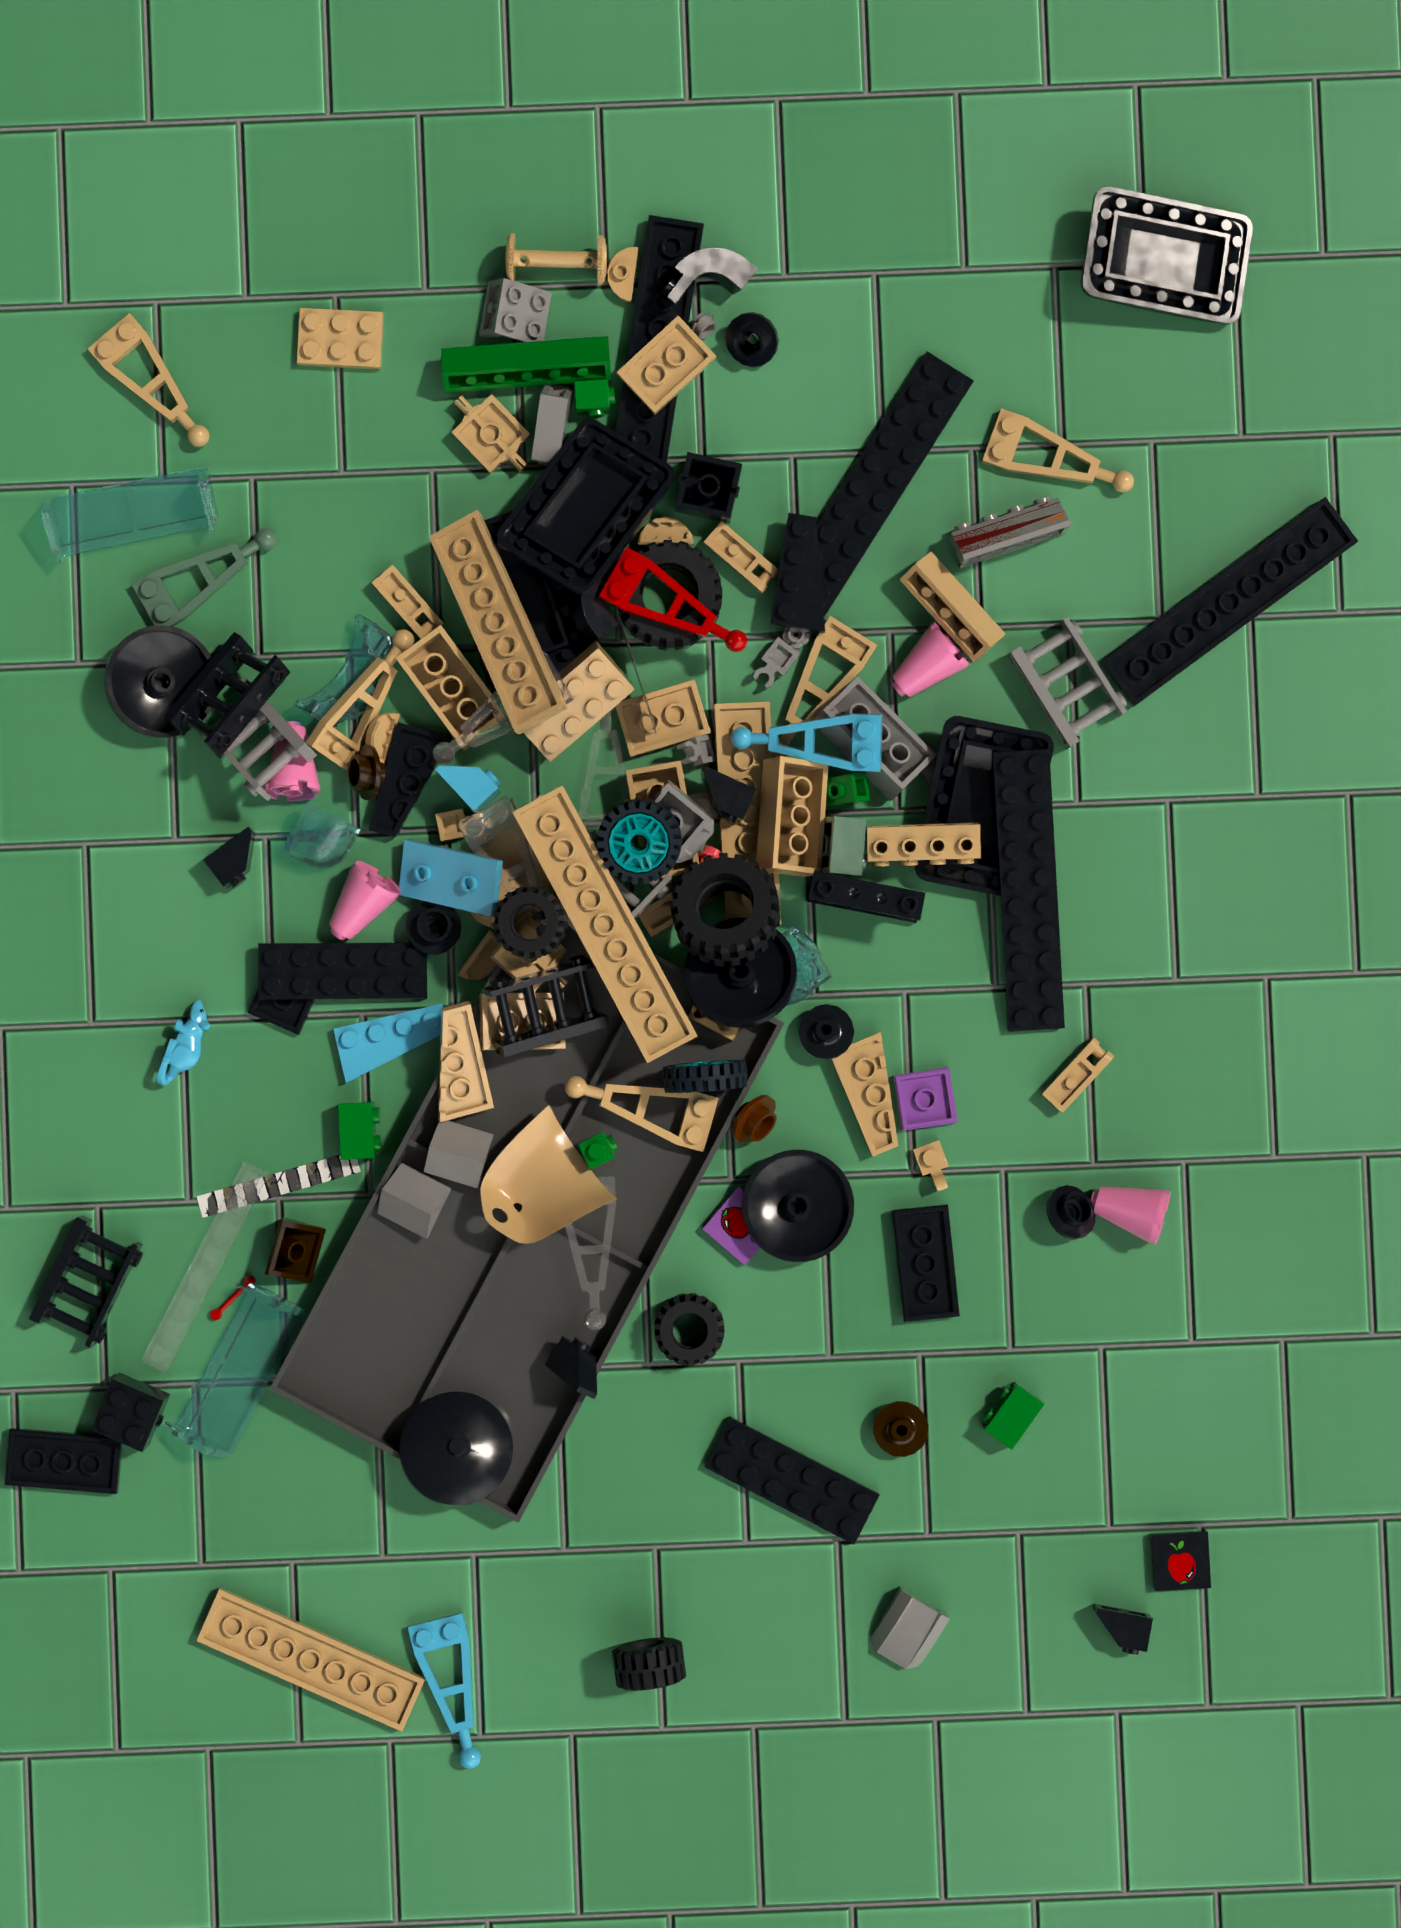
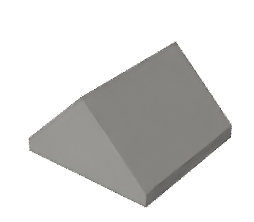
M449 1120L438 1122L429 1146L424 1172L478 1188L494 1134Z
M401 1163L381 1189L377 1214L428 1239L452 1188Z

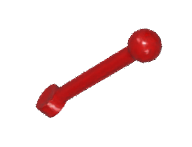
M247 1276L244 1280L245 1283L218 1309L211 1311L210 1316L213 1320H219L222 1317V1312L248 1286L251 1287L255 1284L253 1276Z

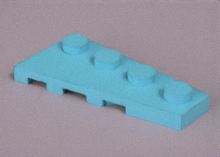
M433 1005L334 1028L345 1082L348 1083L440 1036L441 1008L444 1005Z

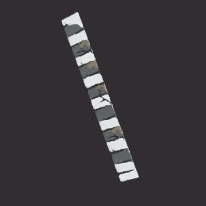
M340 1154L196 1197L202 1218L361 1171L357 1159L341 1160Z

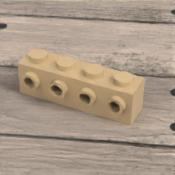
M932 552L915 563L900 579L904 586L973 662H976L1006 635Z
M979 823L875 825L866 827V858L868 862L873 861V866H890V861H901L903 866L918 865V860H929L930 865L946 864V859H957V864H973L974 859L981 858Z

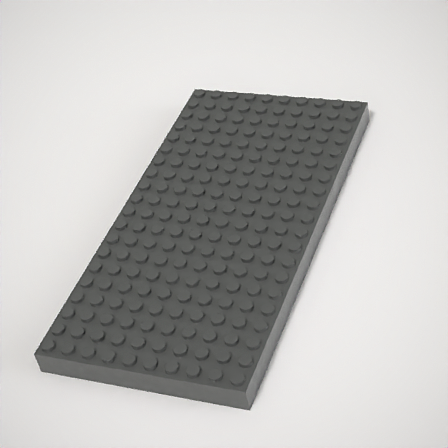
M542 910L531 916L544 929L546 928L547 920ZM568 925V928L566 927L565 938L560 942L568 952L559 961V965L569 963V958L580 955L590 959L578 934ZM654 954L685 1014L688 1016L693 1003L686 989L684 969ZM496 964L485 987L490 986L489 982L495 979L506 978L507 981L513 978ZM595 967L585 970L593 1008L608 1016L610 1026L565 1039L566 1049L528 1050L508 1057L497 1054L496 1050H481L494 1108L449 1120L494 1134L478 1188L424 1172L429 1146L439 1122L438 1073L274 1379L270 1390L400 1459L399 1445L403 1428L410 1415L423 1402L433 1396L456 1391L472 1393L486 1399L501 1412L509 1426L513 1440V1456L508 1473L502 1483L489 1496L479 1502L519 1523L586 1395L575 1391L546 1367V1361L562 1336L572 1341L576 1337L588 1344V1351L596 1357L598 1375L779 1035L784 1022L773 1017L762 1024L740 1028L734 1041L688 1017L698 1037L646 1063ZM573 973L563 976L568 982L563 984L565 986L562 988L567 1016L571 1017V1019L580 1017V1013L583 1012ZM548 981L543 982L535 993H551ZM518 989V990H515V991H512V992H508V993H523V992H522V989ZM478 998L472 1013L481 1048L480 1003ZM746 1060V1087L699 1092L719 1098L704 1152L676 1145L599 1106L601 1101L599 1099L585 1095L580 1098H572L565 1092V1083L572 1076H580L586 1081V1084L604 1089L605 1084L664 1088L663 1066L703 1061ZM613 1092L610 1102L635 1114L640 1094ZM650 1095L643 1119L678 1136L688 1098ZM549 1105L566 1136L585 1162L586 1160L578 1146L579 1143L602 1132H605L606 1136H613L619 1149L615 1151L617 1157L591 1170L606 1189L617 1199L593 1210L542 1240L529 1244L518 1243L497 1231L485 1220L481 1204L480 1187L485 1174L497 1156L522 1129ZM401 1163L452 1188L428 1239L377 1214L381 1189ZM520 1203L514 1204L517 1212H520L522 1205ZM495 1208L492 1210L493 1217L498 1222L505 1223L507 1221V1215L502 1209Z

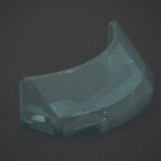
M357 614L355 616V633L352 647L339 673L322 690L306 699L296 701L294 706L319 722L377 657L385 659L390 648L393 646L392 636L375 622ZM383 671L365 690L370 696H372ZM358 698L333 727H337L338 723L347 719L354 720L365 712L367 704Z

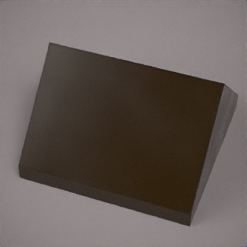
M286 1217L280 1219L265 1274L311 1283L326 1229Z

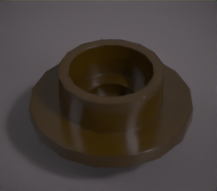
M372 745L362 746L358 755H353L349 760L348 781L351 789L358 790L362 799L365 801L373 800L378 793L380 784L385 780L386 772L384 763L380 762L376 748Z
M895 1401L889 1403L878 1412L874 1420L873 1433L876 1443L884 1452L892 1456L906 1457L915 1454L923 1447L928 1438L929 1425L926 1416L918 1406L910 1402ZM899 1425H904L907 1428L906 1433L903 1435H899L896 1432Z

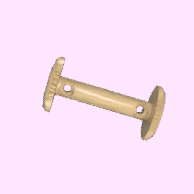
M511 233L507 237L505 251L507 279L515 281L516 267L597 269L598 285H602L605 282L607 274L606 239L602 235L598 236V252L516 250L515 233Z

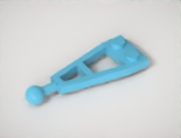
M854 713L770 727L769 733H751L748 728L738 727L731 734V743L738 749H746L751 744L768 745V751L850 771L880 772L882 714ZM853 723L852 761L815 752V729ZM805 731V750L779 744L780 734Z
M460 1612L408 1626L414 1655L451 1734L458 1732L462 1748L458 1757L459 1762L464 1768L473 1769L480 1763L481 1754L472 1745L469 1729L474 1727L470 1638L464 1614ZM461 1643L463 1682L440 1688L424 1652ZM464 1692L465 1720L456 1722L445 1697Z

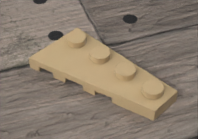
M469 1001L441 1008L439 1122L494 1108Z
M881 1032L851 1044L844 1054L832 1059L872 1157L898 1147Z

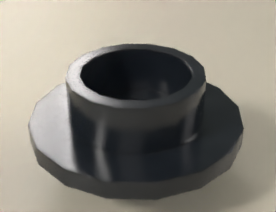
M754 312L742 313L734 318L727 327L725 337L727 348L733 358L742 365L749 367L763 366L771 361L776 354L779 344L777 330L772 322L762 314ZM752 334L758 337V341L752 338Z
M427 901L414 907L408 916L406 924L408 939L414 948L430 955L443 954L452 949L460 939L462 929L460 916L454 908ZM437 925L439 931L431 933L428 929L429 926Z
M829 1004L815 1006L804 1015L800 1022V1042L805 1050L815 1058L825 1060L837 1058L844 1054L852 1044L854 1036L853 1022L848 1014L838 1006ZM824 1026H829L832 1029L829 1035L822 1034L821 1029Z
M1066 1185L1056 1188L1049 1195L1046 1202V1213L1050 1224L1057 1233L1064 1238L1076 1240L1084 1238L1092 1231L1095 1224L1094 1207L1086 1193L1077 1187Z

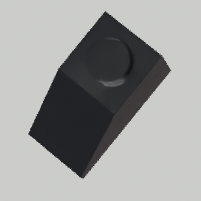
M707 766L703 767L700 774L714 811L719 812V818L732 824H734L735 820L741 822L756 789Z
M249 826L204 859V862L225 888L232 886L234 889L247 880L245 875L250 872L255 840V831Z
M562 1336L546 1361L545 1366L575 1391L595 1399L597 1396L596 1357L588 1351L589 1345L576 1337L572 1341Z
M1094 1603V1611L1118 1646L1122 1647L1123 1652L1138 1655L1139 1651L1147 1652L1153 1622L1150 1614Z

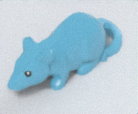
M201 1000L195 1001L191 1006L190 1019L185 1024L179 1019L176 1022L174 1031L179 1034L176 1039H170L157 1075L156 1082L162 1086L170 1084L178 1073L193 1068L200 1059L201 1038L204 1030L210 1028V1024L207 1022L206 1010ZM170 1064L169 1071L166 1074L167 1066Z

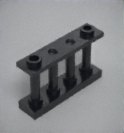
M235 632L164 716L174 730L183 736L190 728L206 736L205 744L219 758H221L290 674L288 668L276 655L267 664L252 656L253 649L241 635ZM243 664L259 672L250 685L234 677ZM226 685L242 694L232 707L216 698ZM208 706L224 715L215 728L198 719Z
M814 871L813 876H811L807 902L917 923V920L920 921L926 893Z
M584 955L571 957L568 959L569 963L507 981L506 978L495 979L489 982L490 986L481 988L483 994L489 997L495 996L504 1035L502 1040L494 1042L496 1053L503 1057H508L610 1026L608 1016L593 1008L585 970L595 967L592 960L585 958ZM574 973L583 1012L580 1013V1017L571 1019V1017L567 1016L559 978ZM548 981L556 1020L554 1021L555 1024L545 1027V1025H541L533 985ZM518 989H522L530 1023L529 1032L523 1034L515 1032L506 994Z
M79 1216L76 1218L29 1320L38 1324L44 1322L45 1319L50 1320V1318L88 1335L89 1337L84 1346L91 1348L96 1343L100 1344L107 1332L104 1325L132 1266L136 1268L142 1259L143 1252L140 1249L143 1244L136 1242L133 1243L131 1249H128L92 1232L93 1228H90L93 1220ZM89 1242L125 1259L119 1274L117 1275L81 1258V1254L78 1253L81 1244ZM76 1267L112 1284L113 1287L107 1299L104 1300L69 1283V1279L65 1278L69 1269ZM65 1293L101 1310L94 1326L56 1308L57 1305L53 1302L57 1294Z

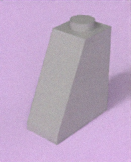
M563 384L545 385L540 394L531 460H537V463L540 465L548 466L564 445L574 386Z

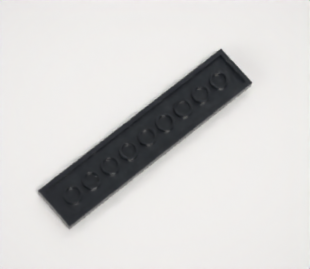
M649 215L626 363L677 316L689 325L696 278L673 306L666 308L659 300L664 295L661 291L662 288L672 278L666 272L676 262L701 249L704 223ZM623 382L615 432L667 463L678 394L654 415Z
M928 351L817 524L824 616L830 610L974 382V380Z
M1324 497L1100 663L1132 707H1135L1356 544L1358 540L1328 499Z
M1048 748L992 752L1008 1031L1065 1028L1050 752Z

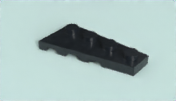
M788 513L770 624L825 633L816 517Z
M400 722L397 723L385 767V780L379 789L369 826L370 831L397 838L453 738L452 736Z

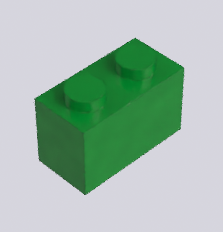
M375 1102L338 1104L341 1160L377 1158V1152L382 1151L381 1135H376V1124H380V1108L375 1107Z
M1016 1382L1012 1386L1008 1384L1005 1386L998 1397L1001 1400L995 1409L991 1407L982 1419L985 1423L982 1428L1011 1450H1013L1045 1405L1040 1399Z

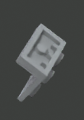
M506 278L488 281L479 336L488 339L503 336L520 342L544 341L551 292Z

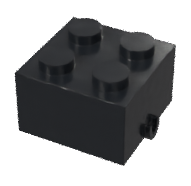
M687 452L683 474H680L678 479L680 488L675 506L676 512L730 524L735 499L739 495L740 487L738 485L742 464Z
M119 1372L111 1379L91 1430L143 1452L150 1445L157 1426L160 1427L164 1419L162 1413L170 1394Z

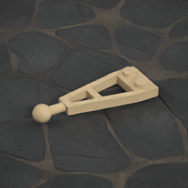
M130 313L87 348L102 367L115 379L172 423L178 420L188 432L187 439L191 445L202 447L208 443L209 431L202 425H196L186 412L190 408L154 343ZM142 342L160 372L143 388L114 367ZM165 383L178 403L171 411L151 396Z
M1002 408L982 463L1013 473L1091 484L1094 478L1112 483L1113 488L1121 493L1128 492L1134 485V477L1130 472L1120 470L1115 473L1100 468L1099 464L1101 461L1028 417ZM1024 428L1058 447L1051 468L1012 462ZM1065 452L1090 466L1088 473L1059 469Z
M830 616L825 623V633L820 632L815 639L785 720L789 724L815 720L821 711L863 670L877 644ZM822 645L855 665L829 694L808 681ZM806 690L822 701L803 721L795 716ZM797 732L782 734L781 738H779V744L790 746ZM773 752V757H788V755Z
M401 629L394 633L392 637L393 646L385 659L377 657L321 718L306 741L309 746L345 771H348L350 758L353 755H358L360 749L364 746L369 725L377 717L398 672L393 667L397 661L396 657L414 645V636L408 630ZM383 671L372 696H370L365 690ZM359 698L367 704V707L352 740L336 730L333 725Z
M572 1076L565 1083V1092L572 1098H580L585 1095L601 1100L599 1106L676 1145L704 1152L719 1099L717 1097L699 1092L665 1093L664 1088L605 1084L604 1089L586 1084V1081L580 1076ZM612 1093L640 1094L635 1114L611 1103ZM650 1095L688 1098L678 1136L643 1119Z

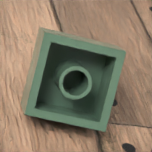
M838 816L825 817L822 873L842 877L862 876V871L865 870L867 858L864 854V844L867 843V820Z

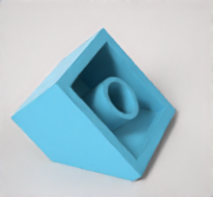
M438 766L435 769L476 814L480 813L502 793L498 788L501 783L489 769L485 772L479 767Z

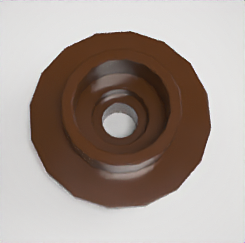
M760 1095L750 1102L744 1103L736 1114L732 1127V1137L738 1142L750 1140L756 1142L764 1139L776 1124L777 1116L774 1114L776 1108L775 1100L769 1095Z

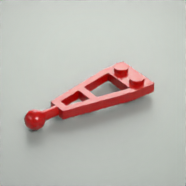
M626 547L599 595L603 600L625 612L705 638L708 633H711L724 640L726 647L732 652H740L747 645V637L744 632L740 630L729 631L715 623L717 619L715 614L652 560ZM647 570L677 594L666 615L629 603ZM684 601L706 618L702 627L675 618Z

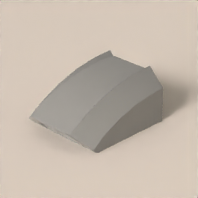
M668 780L652 800L663 804L666 809H669L679 823L682 844L680 855L676 862L681 863L692 859L714 833V820L689 796Z
M900 1586L875 1628L871 1640L876 1652L904 1669L917 1667L922 1663L939 1638L950 1617L947 1613L940 1609H935Z

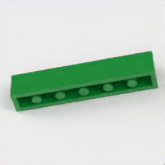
M608 336L441 348L442 378L445 392L574 383V381L611 380Z

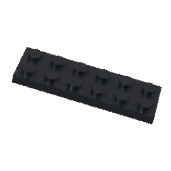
M411 942L258 943V1000L427 998V954L414 948Z
M731 1416L705 1464V1468L854 1545L880 1496L878 1492Z

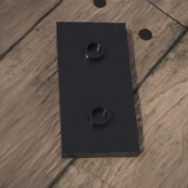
M948 1204L892 1210L903 1322L960 1316Z
M10 1428L5 1485L117 1494L119 1492L123 1444L106 1436L96 1434Z

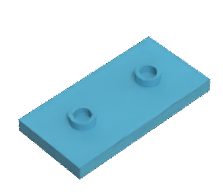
M411 839L404 840L399 881L400 895L492 917L494 911H497L503 860Z

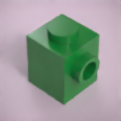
M608 379L574 381L577 415L588 414L589 418L604 417L605 413H610V404H615L614 387H609Z
M867 773L847 774L828 778L827 807L846 806L870 801Z
M605 1132L578 1144L590 1170L616 1158L615 1151L619 1150L613 1136H606Z

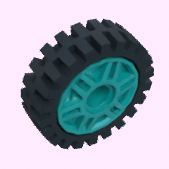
M648 798L628 799L615 805L602 820L597 835L598 854L600 859H603L605 868H608L613 876L619 877L624 882H632V884H647L661 879L675 865L681 851L682 836L677 819L674 818L672 812L666 809L663 804L656 803ZM643 835L647 840V844L643 847H637L633 844L632 837Z
M746 1060L703 1061L663 1066L665 1093H692L746 1087Z

